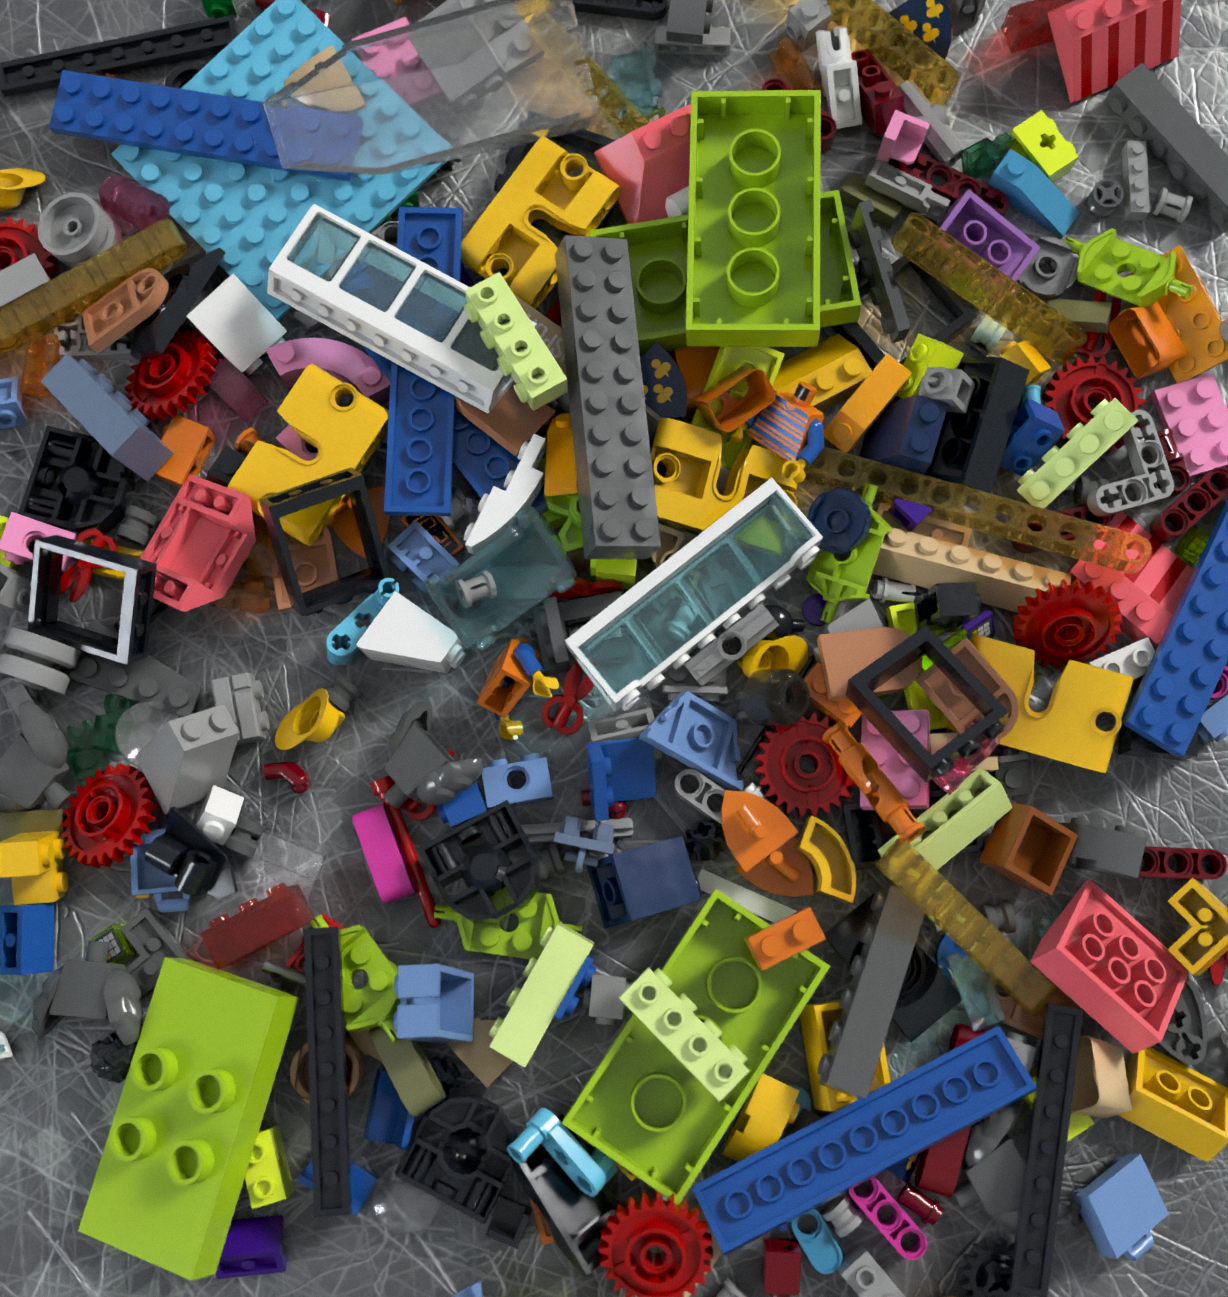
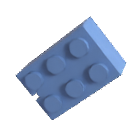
M441 964L398 966V975H396L394 980L395 994L400 998V1005H397V1011L393 1018L397 1038L428 1043L474 1042V973Z

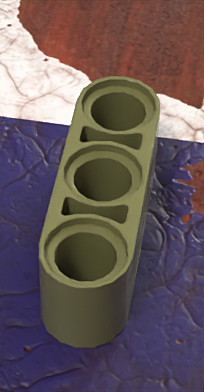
M378 1026L369 1030L371 1040L404 1106L413 1117L418 1116L445 1098L443 1087L419 1041L400 1039L399 1042L393 1044L383 1028Z

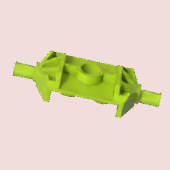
M1114 228L1089 240L1088 243H1082L1070 237L1064 240L1072 249L1071 252L1078 255L1077 281L1139 307H1150L1163 295L1167 296L1170 292L1186 299L1192 294L1193 285L1186 284L1175 278L1177 253L1174 251L1170 253L1168 258L1116 238V229ZM1129 271L1134 273V275L1125 278L1119 276L1122 272Z
M865 483L861 496L866 501L871 513V526L868 536L862 544L852 550L851 555L845 561H841L838 554L820 549V552L815 555L816 559L811 563L806 579L823 596V600L827 601L820 618L821 621L832 623L838 605H841V602L867 600L870 597L866 590L886 531L891 533L893 529L876 511L872 510L878 486Z
M507 888L503 891L499 890L495 892L496 895L491 896L498 911L514 903ZM536 892L528 906L514 912L519 919V925L512 932L504 931L501 928L500 921L495 924L473 923L449 906L436 904L435 910L444 911L445 913L434 912L435 919L454 920V923H457L464 950L523 959H531L532 956L539 959L545 948L540 945V942L548 927L550 926L555 929L559 923L563 924V921H559L552 894ZM563 924L574 931L582 932L583 930L582 925Z
M322 915L315 917L316 921L312 919L310 922L313 928L329 927ZM357 925L342 929L344 1020L347 1023L345 1027L348 1031L355 1033L379 1026L384 1029L392 1043L395 1044L400 1041L397 1038V1032L393 1024L397 1005H400V998H398L394 990V980L398 974L363 926ZM360 971H366L368 975L366 986L362 989H356L353 985L354 976Z

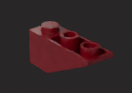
M869 49L854 51L851 54V58L857 62L861 114L873 134L879 136L885 134L895 110L904 113V95Z

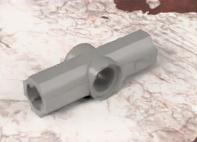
M913 80L905 81L898 87L904 95V113L930 124L923 143L927 145L940 163L949 167L954 165L965 155L967 148L949 127V119L944 109L938 104L932 105Z
M760 603L728 630L722 632L719 637L684 663V665L695 680L703 686L732 662L741 658L746 651L777 628L779 624L765 606ZM728 636H736L741 641V647L736 653H727L722 648L723 640Z

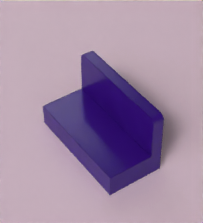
M283 1216L232 1220L216 1270V1278L224 1279L286 1272L287 1257L282 1244L285 1222Z

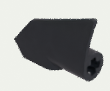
M171 807L166 831L151 842L146 850L145 860L169 876H175V887L185 894L198 896L207 892L219 900L237 892L238 888L229 857L176 807Z

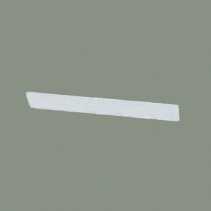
M702 869L697 878L700 890L710 894L716 888L751 913L774 923L797 912Z

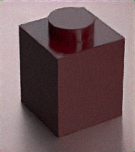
M763 1239L761 1281L764 1294H770L772 1297L799 1295L801 1250L798 1240Z

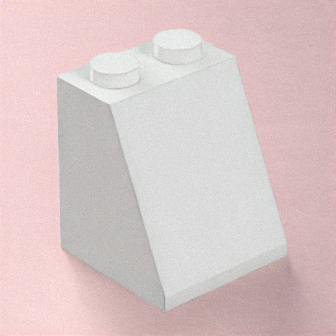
M234 274L229 276L194 308L184 320L193 331H198L213 345L212 348L238 375H241L244 371L249 375L263 363L259 357L266 352L265 349L285 342L282 336L287 332Z
M396 591L356 644L371 660L448 673L451 667L456 669L466 656V653L463 652L466 647L460 635Z

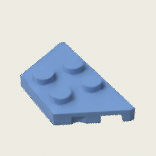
M691 692L679 693L640 734L639 739L700 772L732 791H743V780L738 781L736 772V761H741L740 749L737 744L736 719Z

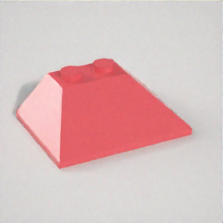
M691 104L646 124L594 152L604 176L621 186V192L616 202L626 224L668 218L665 208L667 197L689 186Z
M188 475L140 557L142 560L157 564L154 599L185 612L225 596L256 542L251 500L248 495L194 475Z

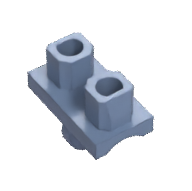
M566 815L560 832H555L553 842L579 849V853L566 850L564 858L566 861L576 863L575 873L582 874L584 865L597 867L599 857L587 855V850L607 855L614 854L616 846L612 844L614 838L613 825L596 822L593 838L580 837L583 819Z

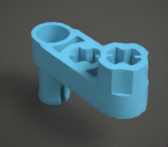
M389 577L382 579L378 585V590L371 594L330 632L326 641L327 659L333 665H347L353 660L354 654L359 650L356 644L368 629L366 626L358 628L357 619L360 618L364 621L368 618L370 619L369 626L393 593L395 591L399 593L400 587L398 582L394 584L395 579ZM335 645H337L338 647H342L343 645L347 646L346 650L343 648H339L338 650L335 649Z
M540 1108L526 1123V1129L507 1147L510 1156L522 1164L542 1144L577 1187L589 1196H595L618 1170L616 1161L599 1149L595 1148L589 1155L565 1125L546 1108Z

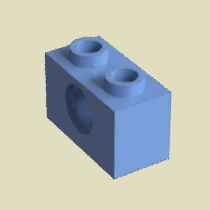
M539 753L520 756L521 762L508 764L507 759L488 762V767L483 768L482 772L487 808L491 809L506 800L509 801L511 806L554 799L547 758H540ZM515 772H521L526 775V783L520 789H513L508 784L509 777Z

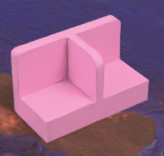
M895 110L883 137L875 163L881 160L888 164L890 158H893L908 165L913 164L930 124Z

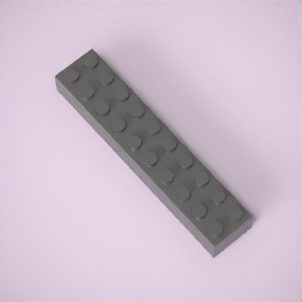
M565 235L555 253L584 558L649 559L661 547L627 239Z

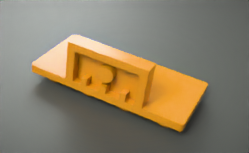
M1176 246L1162 254V256L1168 258L1172 251L1177 253L1175 278L1186 284L1193 285L1192 294L1186 299L1170 292L1167 296L1163 295L1155 303H1159L1187 350L1186 354L1169 366L1176 383L1193 379L1227 361L1228 343L1220 334L1219 327L1223 319L1201 277L1193 269L1183 248ZM1131 272L1128 275L1124 276V278L1130 275H1134V273Z

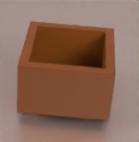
M1010 802L1013 808L996 821L979 862L1024 889L1052 896L1078 835L1033 806Z

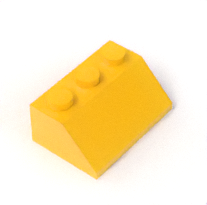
M836 334L820 342L818 347H811L782 362L773 388L775 393L790 392L794 394L799 382L808 383L817 389L810 405L822 412L851 397L872 370L859 348L840 334Z
M840 999L806 1004L799 1015L814 1109L829 1112L837 1111L858 1100L818 1084L821 1075L817 1074L818 1065L824 1054L828 1055L832 1041L828 1040L829 1032L835 1020L839 1021L843 1009L839 1007ZM884 1044L868 1094L891 1082Z
M1151 1047L1131 1055L1126 1066V1075L1132 1111L1119 1114V1116L1207 1163L1211 1161L1228 1144V1088Z

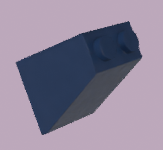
M914 395L889 403L866 433L855 468L916 486L932 462L948 404L921 395Z
M683 836L612 854L598 860L597 867L587 865L604 929L701 901L700 884L697 877L694 876L690 863V850L686 848Z

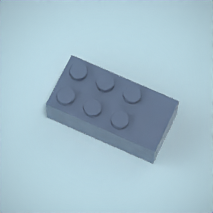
M67 353L41 380V383L112 457L148 481L174 453L147 426L151 421L137 408L132 411L131 401L119 390L115 393L113 392L115 385L104 374L100 372L96 376L97 370L85 359L81 358L78 362Z

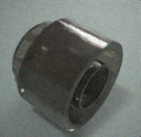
M791 669L757 670L750 675L745 683L743 690L744 709L748 717L757 725L790 726L798 722L807 711L810 704V691L803 678Z

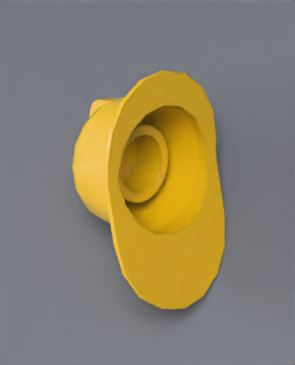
M29 168L0 170V211H8L18 207L23 200L26 188L39 185L45 181L46 176L43 172Z
M796 635L785 636L773 641L762 639L746 651L741 658L737 659V665L742 668L753 690L767 691L796 679L808 661V645L803 638Z
M324 688L315 690L306 700L293 708L284 717L276 731V747L281 750H290L303 741L322 743L330 738L333 732L345 720V715L336 705L329 701L327 690Z

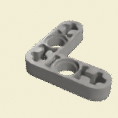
M66 271L58 275L54 284L53 345L56 352L62 358L68 353L77 361H80L81 358L86 361L135 359L130 355L131 349L124 344L131 343L134 328L118 339L121 344H117L115 341L99 354L89 347L82 317V311L87 309V285L79 274ZM71 282H74L77 285V287H72L71 289V297L75 301L70 300V294L65 289L70 287ZM72 309L78 311V317L74 322H63L65 312ZM71 337L76 345L71 346L70 351H67L64 346L69 345Z
M1136 410L1131 413L1139 420L1137 423H1139L1140 428L1133 426L1122 436L1135 477L1106 484L1092 490L1087 497V506L1096 516L1103 517L1157 502L1170 496L1174 490V481L1151 415L1144 410ZM1145 438V441L1139 444L1138 439ZM1143 448L1150 451L1152 455L1151 464L1143 460L1141 455ZM1155 468L1156 472L1149 474L1148 471ZM1153 483H1159L1160 489H1155ZM1127 485L1135 490V501L1127 498L1125 494ZM1114 495L1115 501L1108 504L1101 503L1100 498Z

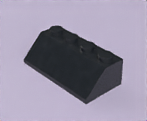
M963 356L957 369L963 370L975 383V387L966 414L946 412L932 462L922 476V479L968 492L991 495L1030 370L1003 357Z

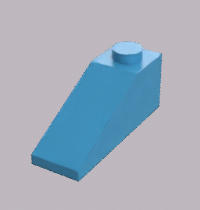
M1012 149L1009 150L995 169L987 184L1004 193L1009 200L1010 206L1061 239L1079 215L1076 208L1037 165Z

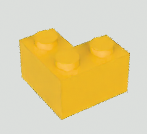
M60 830L20 833L0 842V878L11 877L14 905L55 902L65 896L69 881L67 873L63 872L62 859L65 857L66 849L63 847L65 845L64 840L60 839Z
M1191 878L1168 902L1192 927L1167 950L1192 975L1200 976L1228 951V908L1199 880Z

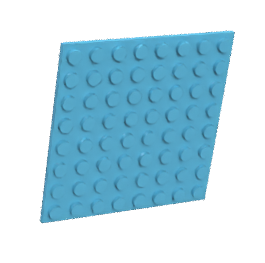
M275 0L181 89L307 109L292 98L284 87L283 82L310 58L333 45L366 108L358 112L346 114L348 116L360 117L363 122L350 181L123 144L111 153L123 168L206 252L221 248L226 252L219 265L230 276L234 274L277 321L293 307L267 293L268 270L311 206L316 204L371 234L385 221V217L388 214H392L455 154L454 150L300 0ZM312 106L313 110L327 112L326 109ZM308 228L307 232L304 233L305 235L302 236L303 238L300 239L301 241L298 242L299 244L296 245L297 247L294 248L295 250L287 258L292 263L300 258L308 248ZM339 249L337 259L346 252ZM310 258L301 267L323 279L329 273L331 265H323Z

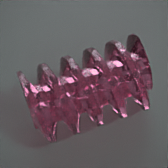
M120 175L107 177L99 190V200L106 212L145 231L159 229L169 216L170 206L166 197Z

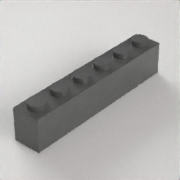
M1141 63L1114 84L1106 100L1111 109L1128 123L1131 131L1143 141H1146L1151 153L1168 167L1171 175L1188 189L1193 199L1208 211L1212 220L1227 231L1228 155L1152 72Z
M893 885L881 889V892H876L871 903V910L874 911L871 923H866L860 938V942L864 943L860 956L856 955L851 964L850 974L853 975L850 988L846 987L840 998L839 1007L843 1009L839 1021L835 1020L829 1032L828 1040L832 1041L828 1055L824 1054L818 1065L817 1074L821 1075L818 1084L855 1099L867 1098L928 905V899Z

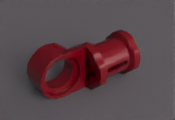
M1165 429L1157 433L1170 472L1176 474L1181 481L1180 487H1174L1170 495L1177 496L1188 487L1191 478L1183 460L1184 456L1182 453H1178L1172 440V429Z

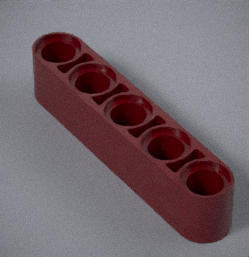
M957 1022L953 1028L947 1052L987 1031ZM971 1126L921 1152L915 1175L916 1188L948 1198L952 1196L956 1187Z

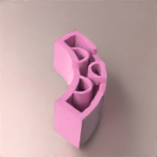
M300 338L285 341L265 349L287 389L294 386L309 364H314L340 381L351 384L358 392L377 404L383 405L389 402L390 381L369 355L349 344L326 338Z

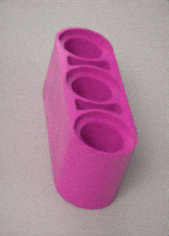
M384 803L353 814V823L383 904L386 905L416 893Z
M875 1177L869 1179V1188L863 1194L855 1193L853 1188L846 1191L900 1255L910 1260L923 1256L927 1248V1239L924 1233ZM886 1204L891 1205L893 1210L891 1217L886 1221L878 1220V1209ZM907 1232H914L916 1240L913 1246L909 1248L901 1247L902 1236Z

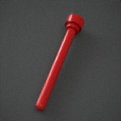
M390 776L380 778L370 783L373 794L378 796L379 801L384 802L427 923L431 928H438L441 924V919L434 918V912L438 913V911L435 910L436 905L400 808L398 809L391 805L384 797L395 782Z

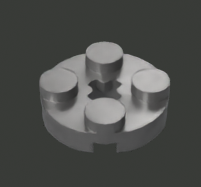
M1041 237L1034 241L1040 246V249L1015 282V285L1020 290L1037 299H1058L1069 290L1076 280L1078 261L1077 259L1074 260V256L1070 253L1072 249L1064 241L1054 237ZM1044 262L1049 263V269L1053 273L1044 274L1039 269V266H1042Z

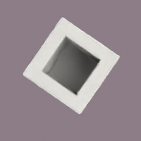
M213 785L200 808L195 826L211 841L224 846L237 823L244 797Z

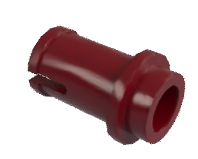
M909 1182L905 1184L897 1197V1202L921 1217L923 1224L929 1223L933 1226L943 1212V1208L939 1205V1200H931Z

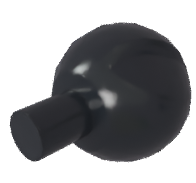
M765 605V608L779 626L765 636L764 640L773 641L788 636L791 631H804V620L792 619L791 614L782 606Z

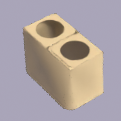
M1085 1035L1080 1037L1071 1111L1073 1112L1071 1113L1109 1118L1132 1111L1121 1045Z

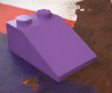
M968 189L953 202L921 246V249L928 252L932 258L945 268L1004 297L1038 252L1040 246Z

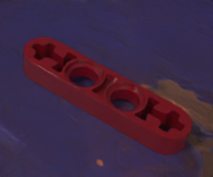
M918 152L914 164L916 166L912 172L907 170L908 164L898 162L897 169L932 185L931 190L951 200V205L960 197L958 189L968 187L978 197L980 195L984 196L982 200L989 206L992 202H996L998 205L995 211L1004 217L1008 210L1009 200L1001 191ZM924 169H928L925 178H921ZM934 174H941L945 177L947 183L943 186H936L931 182L930 177Z

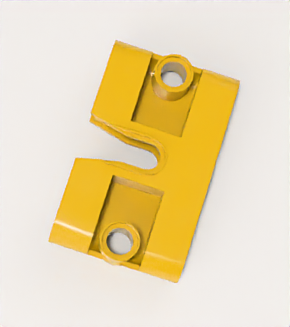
M542 136L462 240L461 262L485 279L494 275L501 268L508 269V273L502 277L513 294L536 309L557 282L555 253L558 247L544 233L532 226V223L535 220L543 219L557 229L573 236L590 237L589 230H595L613 207L620 195L621 186L589 167L582 155L569 154L565 149L547 137ZM575 170L582 172L577 177L569 176V173Z
M309 364L277 412L304 441L318 449L317 457L314 460L305 461L286 449L257 440L227 488L248 495L251 500L252 511L264 518L259 502L261 498L350 467L361 473L388 432L389 410L358 392L351 384L340 381L314 364ZM343 396H354L353 402L349 406H339V401ZM346 494L280 517L283 531L305 545L311 546L319 537Z
M660 418L651 450L658 521L701 534L770 478L775 480L797 506L794 493L798 483L792 478L796 471H793L789 478H785L782 473V467L787 462L771 450L756 445H751L750 449L742 447L728 474L724 493L720 495L716 484L721 468L722 434L679 420ZM659 461L666 467L665 477L660 476L657 471ZM780 499V501L782 502V504L784 505V507L786 508V510L788 511V513L790 514V516H792L793 513L789 510V508H788V507L783 503V501ZM771 507L731 539H734L739 546L767 554L781 555L787 527L774 508Z
M972 634L971 643L1011 687L1018 701V717L1014 727L1006 736L993 742L1089 770L1106 773L1117 734L1121 728L1122 717L1134 677L1069 660L1053 687L1047 708L1036 712L1028 704L1034 684L1035 650ZM1102 712H1109L1114 716V725L1108 730H1101L1095 724L1097 715ZM948 720V726L946 728L959 732L954 727V725Z

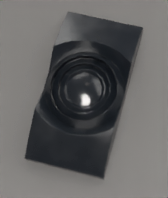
M217 248L191 256L164 274L163 277L169 284L168 293L160 307L134 328L131 356L135 359L163 354L225 255V251Z
M953 788L929 791V808ZM860 802L842 805L852 861H854L855 871L886 866L878 849L897 835L889 822H884L875 810H862ZM928 809L909 810L915 818H918ZM982 834L956 855L983 851L985 847Z
M875 894L871 895L824 934L828 943L849 968H851L855 956H860L864 943L860 942V938L866 923H871L874 911L871 910V903ZM915 943L892 1016V1021L910 1043L963 1000L939 966L917 943Z
M559 1115L557 1117L558 1120L562 1122L564 1115ZM566 1127L570 1131V1133L576 1138V1140L581 1144L576 1134L568 1127ZM542 1144L522 1164L515 1161L508 1153L523 1191L542 1212L548 1222L554 1242L583 1277L589 1275L601 1262V1255L603 1254L599 1252L600 1241H603L601 1238L602 1229L608 1227V1216L617 1217L616 1209L619 1203L609 1187L605 1184L595 1196L585 1194L577 1187Z

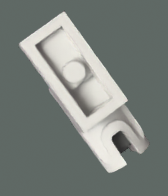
M847 27L833 28V31H816L819 70L823 96L827 97L828 114L835 120L837 129L861 125L862 115L857 62L851 58Z

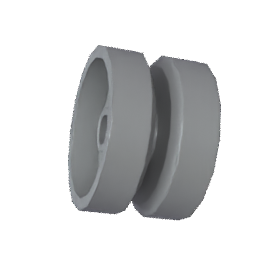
M71 192L53 200L41 214L38 224V237L44 249L77 274L92 275L106 269L119 255L123 243L122 229L118 222L108 212L104 211L96 201L84 193Z
M10 627L4 643L9 649L23 655L20 658L6 653L0 654V674L13 678L14 682L43 691V689L65 695L70 678L67 674L52 669L53 665L67 669L75 668L81 651L52 639Z

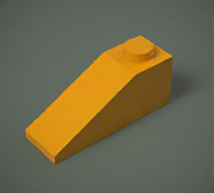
M886 354L826 427L824 437L843 453L847 454L861 441L913 373L892 356Z
M570 413L560 414L552 418L547 432L545 496L578 493Z

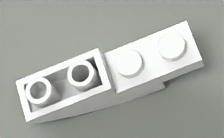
M533 434L530 442L525 441L518 454L520 463L516 471L510 470L504 482L506 491L493 486L490 494L485 493L478 506V511L481 513L476 523L471 522L468 525L463 538L466 541L465 546L469 553L475 555L503 537L523 517L537 498L545 483L544 473L537 470L546 452L547 444L545 438Z

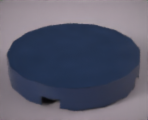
M842 488L833 489L819 495L810 506L807 519L823 536L818 547L821 550L834 554L849 553L858 548L868 536L871 526V513L866 501L857 493Z

